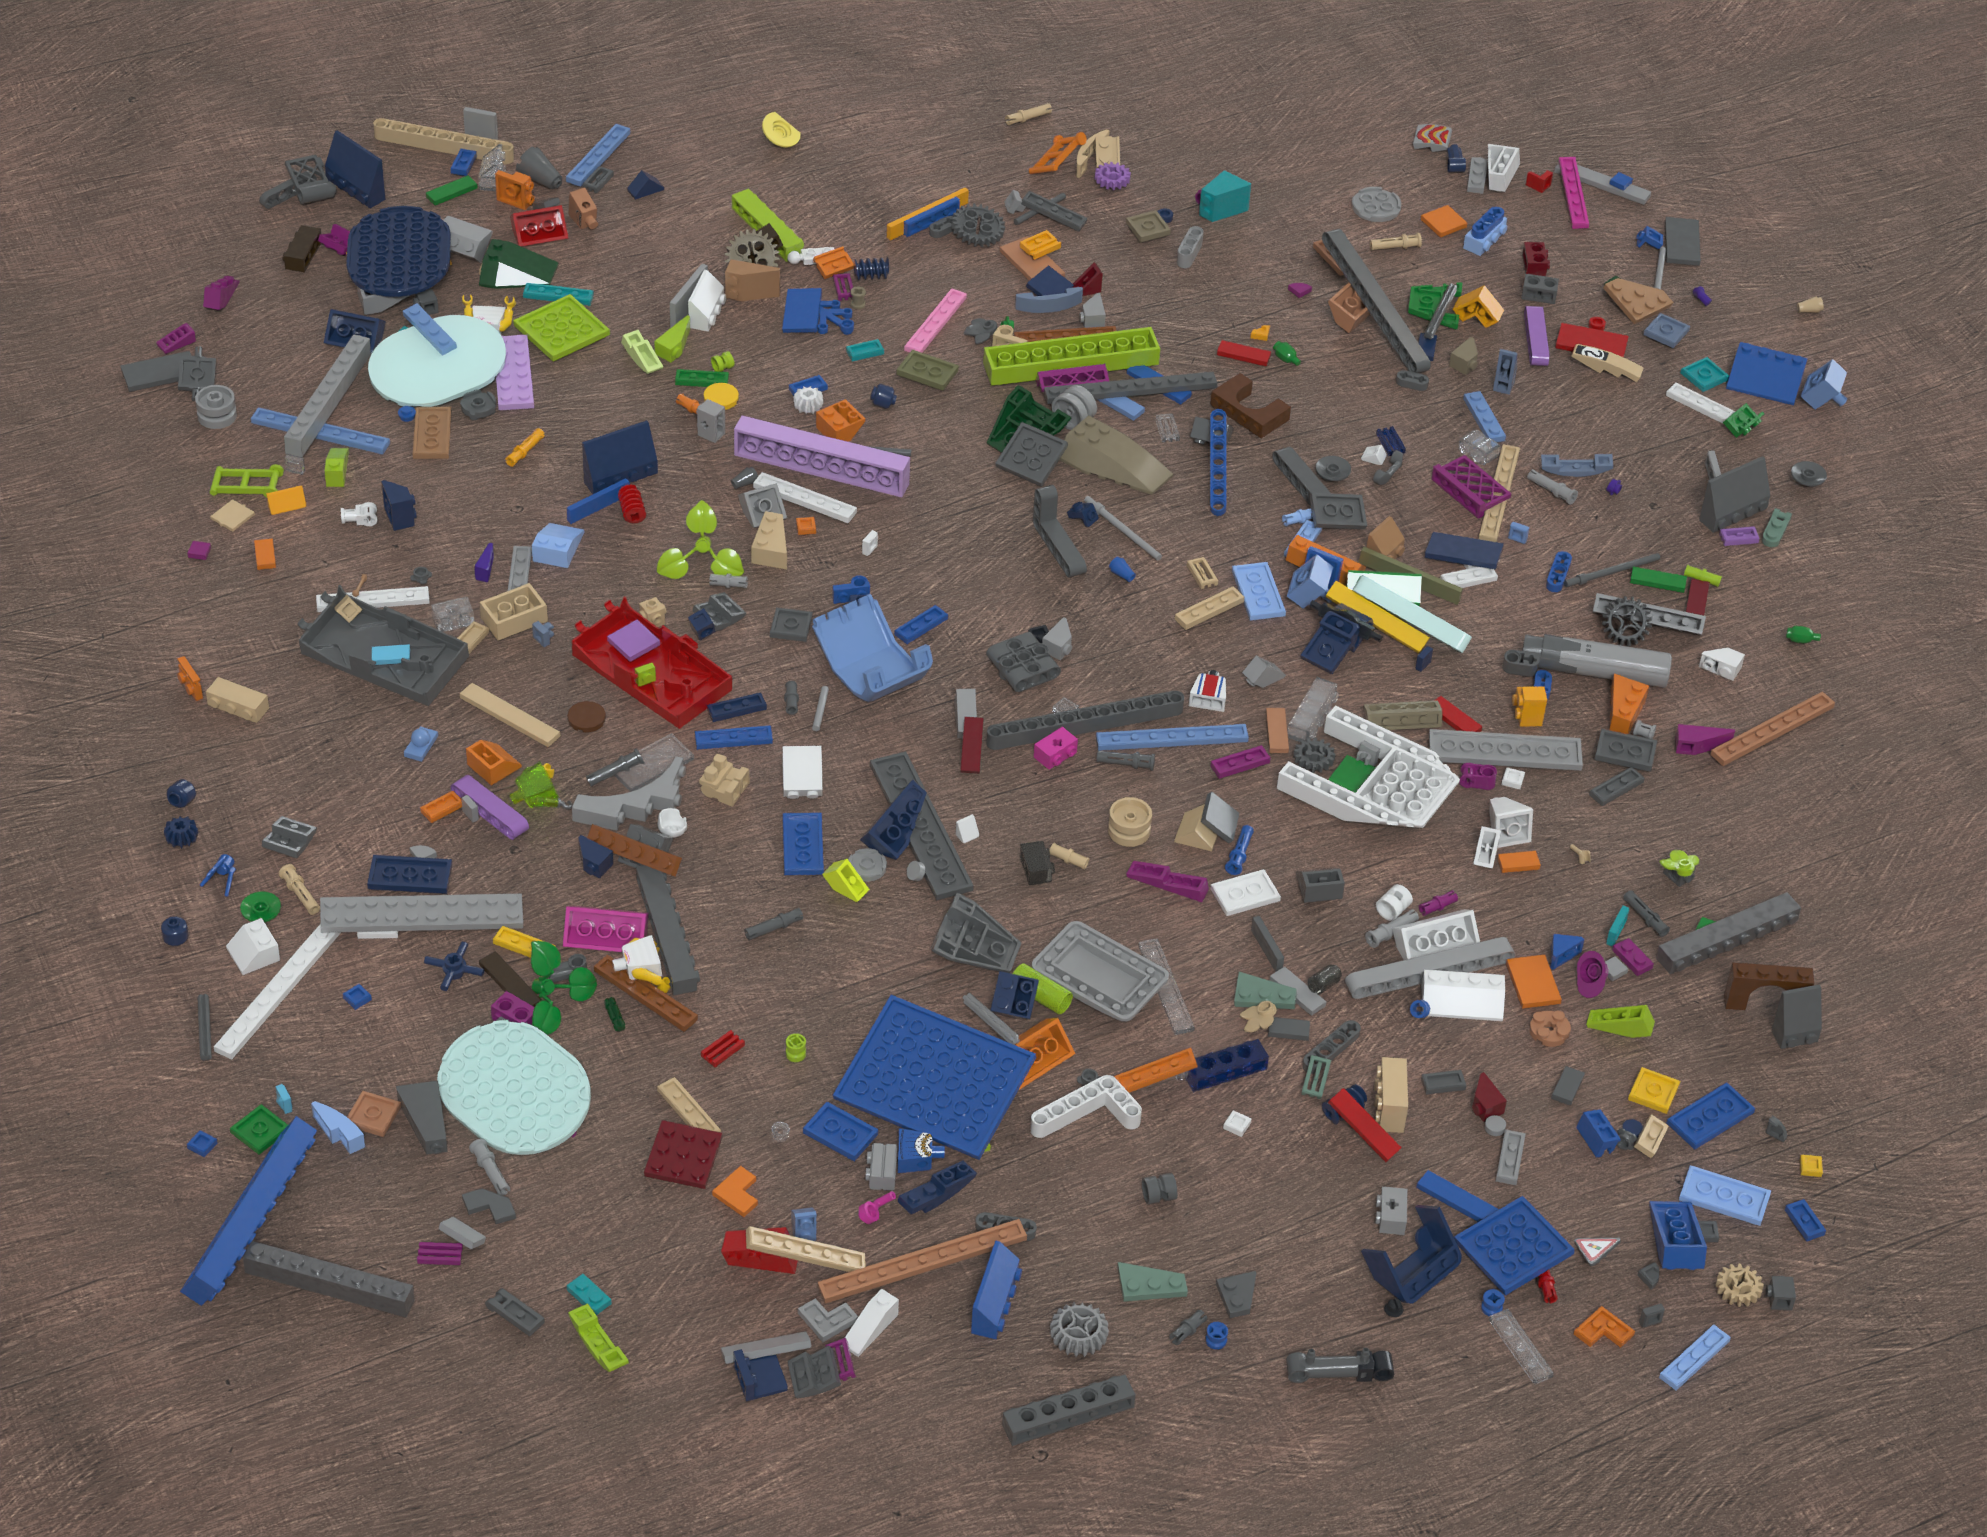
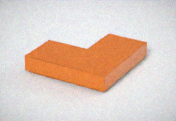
M739 1166L712 1191V1196L742 1217H745L758 1205V1200L746 1192L756 1182V1176L742 1166Z
M1603 1306L1598 1308L1574 1331V1335L1589 1347L1604 1335L1621 1348L1635 1334V1330Z

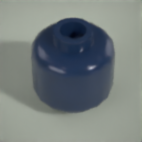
M878 384L877 387L874 386L870 396L874 406L888 409L891 404L894 405L897 395L894 394V388L884 384Z
M180 779L167 789V799L171 805L183 808L195 799L196 790L191 782Z
M177 916L169 917L161 924L162 939L166 944L179 946L187 941L189 937L188 926L183 918Z

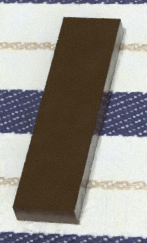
M496 951L479 960V965L504 992L507 991L533 1007L539 1001H542Z

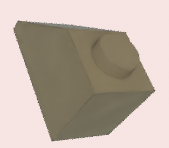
M1470 337L1456 348L1450 357L1449 366L1465 375L1471 370L1473 371L1478 364V352L1473 337Z

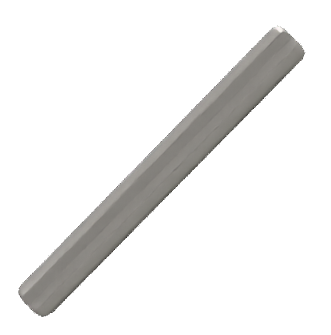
M968 993L963 996L964 1004L1008 1043L1013 1045L1019 1043V1035L974 995Z

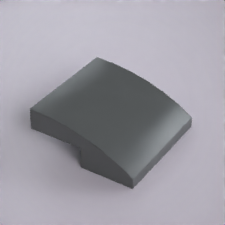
M725 592L711 595L708 602L697 604L693 607L694 613L703 608L713 621L715 631L722 630L746 616V612Z
M281 816L272 825V832L262 840V847L298 858L312 840L317 827Z
M830 1346L812 1355L804 1352L788 1360L794 1394L797 1399L821 1394L841 1385L834 1350Z

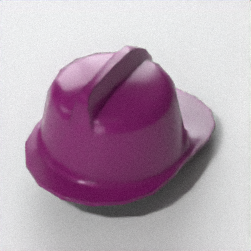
M1596 951L1583 953L1577 963L1578 991L1586 998L1596 997L1602 992L1609 974L1608 965Z

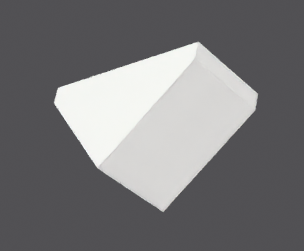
M1482 826L1474 859L1475 865L1493 868L1501 830Z

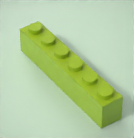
M749 188L732 195V209L752 229L757 231L768 223L771 224L783 243V246L777 249L779 251L778 254L786 262L791 251L801 253V249L804 247L803 240L785 225L784 221L780 220Z

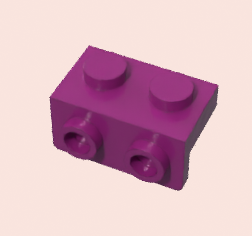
M333 224L331 233L320 234L318 241L323 243L325 247L336 250L338 254L346 255L350 231L337 224Z

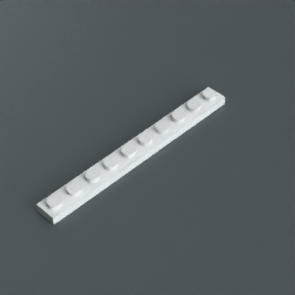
M320 924L216 1043L214 1051L229 1059H233L341 932L321 933Z

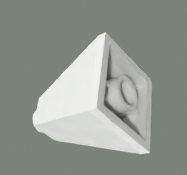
M1506 797L1490 799L1489 814L1491 828L1501 830L1498 848L1531 842L1533 809Z

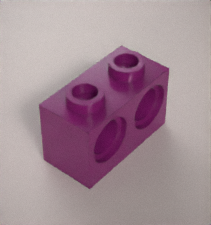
M506 991L491 1005L492 1020L496 1021L498 1018L503 1017L509 1022H524L532 1025L535 1007Z

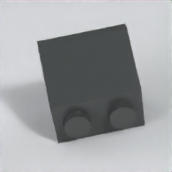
M1195 416L1190 436L1194 439V442L1199 444L1210 443L1209 419ZM1226 424V447L1234 431V428L1229 424ZM1216 430L1213 432L1215 435L1218 436L1223 434L1221 430ZM1218 444V445H1215L1214 447L1221 449L1222 445H1219V444Z

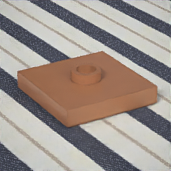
M362 1091L347 1118L361 1131L384 1137L401 1108V1102Z

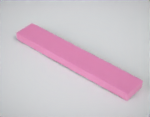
M951 288L904 346V351L911 352V350L923 353L966 300L967 294Z

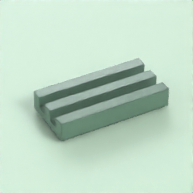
M1311 1055L1302 1095L1308 1094L1309 1097L1315 1096L1318 1097L1317 1099H1322L1331 1060ZM1314 1061H1317L1318 1064L1310 1090L1307 1087ZM1322 1063H1325L1326 1066L1319 1092L1315 1091L1320 1074Z

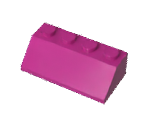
M566 906L563 947L622 952V946L628 944L632 939L646 937L649 913Z

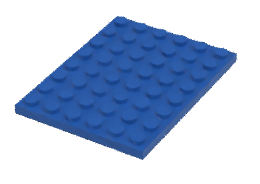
M890 995L836 1088L833 1098L904 1129L931 1133L933 1141L980 1160L1037 1057L1033 1052Z

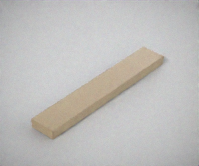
M473 683L460 693V698L547 747L560 737V731Z
M751 1226L746 1229L747 1249L846 1272L866 1267L865 1253Z

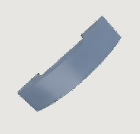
M1067 288L1065 293L1035 297L1032 292L1016 294L1015 309L1032 313H1049L1069 309L1082 302L1083 288Z
M1595 454L1594 460H1559V455H1541L1542 469L1547 472L1562 476L1582 477L1600 474L1613 469L1612 454Z

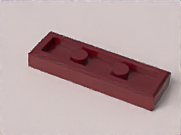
M1691 579L1686 612L1704 616L1710 582Z
M964 718L961 773L980 774L984 718Z

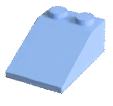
M549 523L537 533L532 544L533 562L568 568L582 539L584 529Z

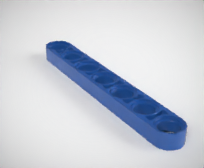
M1215 409L1210 415V510L1216 516H1221L1226 512V413L1222 409ZM1220 415L1223 419L1216 421L1214 417ZM1216 430H1221L1223 434L1218 436L1215 435L1213 432ZM1219 444L1223 446V449L1216 450L1213 447ZM1216 459H1220L1223 461V463L1221 465L1214 464V461ZM1221 474L1223 478L1216 480L1214 475ZM1216 489H1221L1223 493L1217 495L1213 491ZM1215 504H1221L1223 505V508L1217 510L1213 506Z

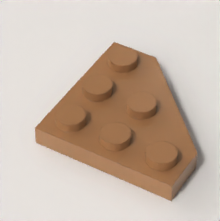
M1620 278L1606 283L1603 287L1633 324L1639 323L1671 307L1674 303L1663 290Z

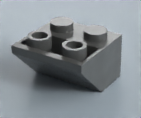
M630 824L626 837L665 852H669L673 840L672 837L635 824ZM619 855L618 862L634 868L643 865Z
M1340 868L1296 871L1304 903L1343 898L1345 882Z

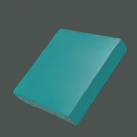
M1708 357L1681 368L1680 372L1702 392L1728 381L1730 377Z

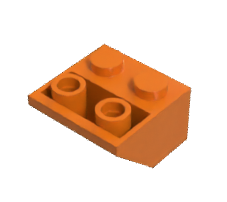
M844 399L816 412V428L826 437L849 442L864 424L866 418Z
M479 740L466 748L467 765L491 786L522 767L516 759L496 743Z

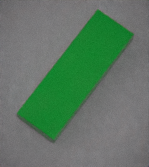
M468 175L426 192V198L436 206L475 190L478 186Z
M677 369L675 385L708 387L715 383L728 384L729 372Z
M1633 567L1630 583L1684 593L1687 576Z

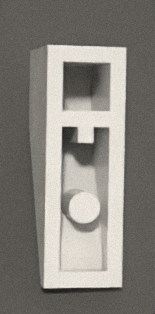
M881 1289L868 1302L845 1337L851 1353L859 1357L898 1316L899 1299Z

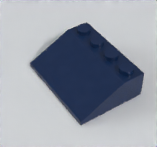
M338 130L335 131L325 163V175L328 181L369 208L386 200L382 159Z
M647 420L582 442L584 483L592 494L625 478L631 483L658 473V460Z

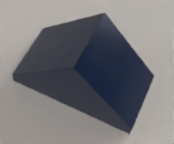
M643 170L640 171L627 188V191L635 200L664 190V186L657 178Z

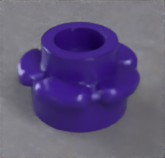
M1612 479L1606 491L1610 492L1611 496L1614 493L1617 495L1622 488L1621 481Z

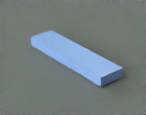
M1712 1325L1660 1373L1659 1378L1674 1390L1679 1389L1729 1343L1731 1337L1717 1326Z

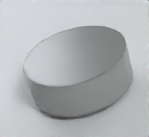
M912 861L907 867V877L913 881H920L924 877V864Z
M1494 1115L1486 1119L1485 1131L1488 1134L1500 1136L1505 1132L1506 1122L1502 1117Z

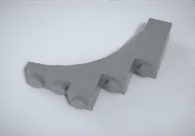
M676 756L671 766L659 778L638 790L613 796L578 794L572 806V820L617 831L620 823H624L625 818L646 822L648 815L652 814L653 809H676L677 806H680L682 795L679 794L680 779L685 776L686 772L683 758Z

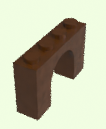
M1241 373L1212 390L1210 405L1225 411L1226 416L1259 438L1265 437L1290 420L1291 406L1279 398L1260 409L1242 406L1239 402L1251 395L1253 381Z
M1732 962L1724 992L1725 1009L1746 1010L1750 994L1763 986H1778L1786 991L1814 986L1813 968Z

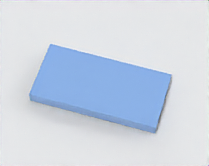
M1268 562L1232 566V573L1237 587L1244 596L1243 603L1249 620L1283 617L1286 615V610Z
M1690 1165L1679 1200L1691 1202L1692 1205L1760 1226L1771 1190Z

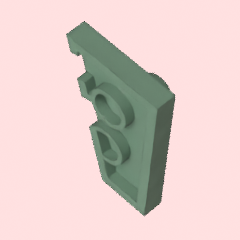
M1239 972L1234 999L1235 1007L1258 1006L1263 1001H1270L1277 1009H1295L1296 988Z
M1121 1262L1117 1264L1124 1302L1187 1297L1188 1290L1185 1275L1182 1273Z

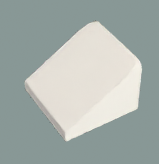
M1377 445L1367 447L1361 459L1366 462L1382 465L1387 455L1383 446Z
M973 814L956 822V836L962 843L979 837V831Z

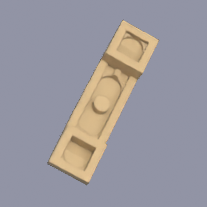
M1109 130L1093 135L1081 146L1077 155V178H1080L1085 173L1087 161L1095 152V137L1109 136Z

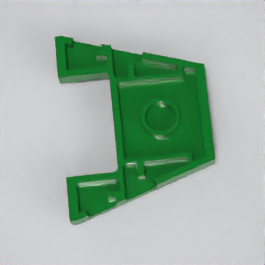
M1462 282L1456 283L1457 291L1454 297L1461 296ZM1445 283L1440 287H1433L1432 285L1411 286L1408 313L1431 321L1448 285ZM1445 313L1440 324L1458 330L1459 314Z

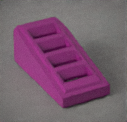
M185 323L157 341L156 344L164 354L196 342L195 332Z

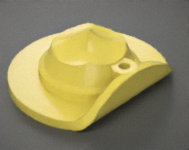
M776 112L769 113L763 119V132L772 143L785 148L792 147L798 143L801 133Z

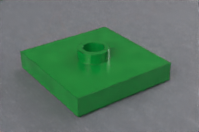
M261 1104L230 1128V1133L260 1155L275 1143L280 1133L288 1124Z

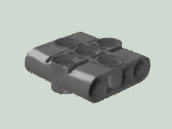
M1026 632L994 644L986 652L987 657L999 670V677L1007 680L1016 692H1021L1053 680L1061 673V668L1049 655L1048 647L1040 643L1031 632Z

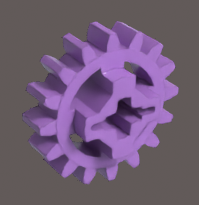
M1105 162L1104 166L1099 165V168H1096L1095 180L1097 184H1100V187L1105 186L1106 189L1112 188L1113 190L1116 187L1121 189V186L1126 187L1130 183L1131 172H1129V168H1125V165L1120 166L1118 162L1116 164H1113V162L1107 164Z

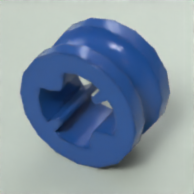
M1416 1000L1410 1006V1012L1415 1018L1427 1017L1431 1009L1429 1003L1425 1000ZM1419 1003L1420 1007H1424V1011H1421V1013L1420 1011H1417Z

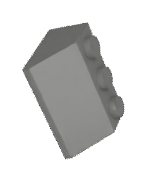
M447 216L443 221L448 224L450 229L451 253L481 263L493 231Z

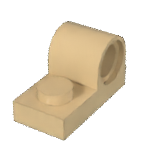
M1001 325L993 334L992 346L1024 343L1027 340L1013 336L1014 330L1011 326Z

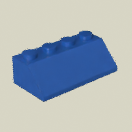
M995 1241L972 1311L971 1334L997 1339L999 1331L1003 1332L1005 1319L1003 1318L1004 1315H1008L1010 1312L1011 1302L1009 1300L1015 1297L1017 1289L1015 1282L1020 1281L1022 1269L1019 1268L1020 1259L1000 1241Z

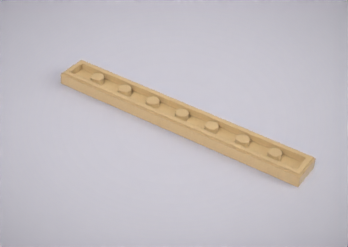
M1503 444L1494 479L1510 491L1520 448ZM1494 492V493H1493V495H1497V496H1502V495H1503L1502 493H1498V492ZM1507 500L1485 511L1479 534L1480 540L1497 542Z

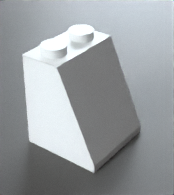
M783 746V797L787 796L790 799H796L799 796H807V798L822 796L821 746Z

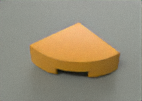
M1263 325L1261 328L1254 329L1251 332L1250 338L1267 341L1270 326Z

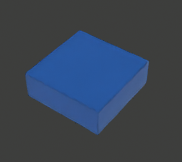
M1618 172L1610 179V185L1624 191L1632 184L1633 178Z
M360 984L343 993V999L355 1010L372 1000L371 994Z
M200 1130L187 1143V1148L205 1157L218 1143L216 1138Z

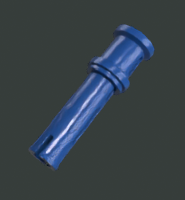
M1249 825L1242 827L1235 849L1230 852V859L1225 864V870L1231 875H1239L1242 872V864L1246 861V850L1254 833V829Z

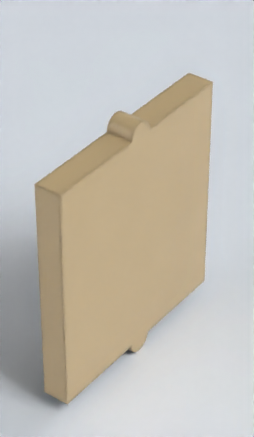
M231 500L210 517L213 521L219 523L221 527L224 526L234 531L253 517L255 512L248 509L245 505Z

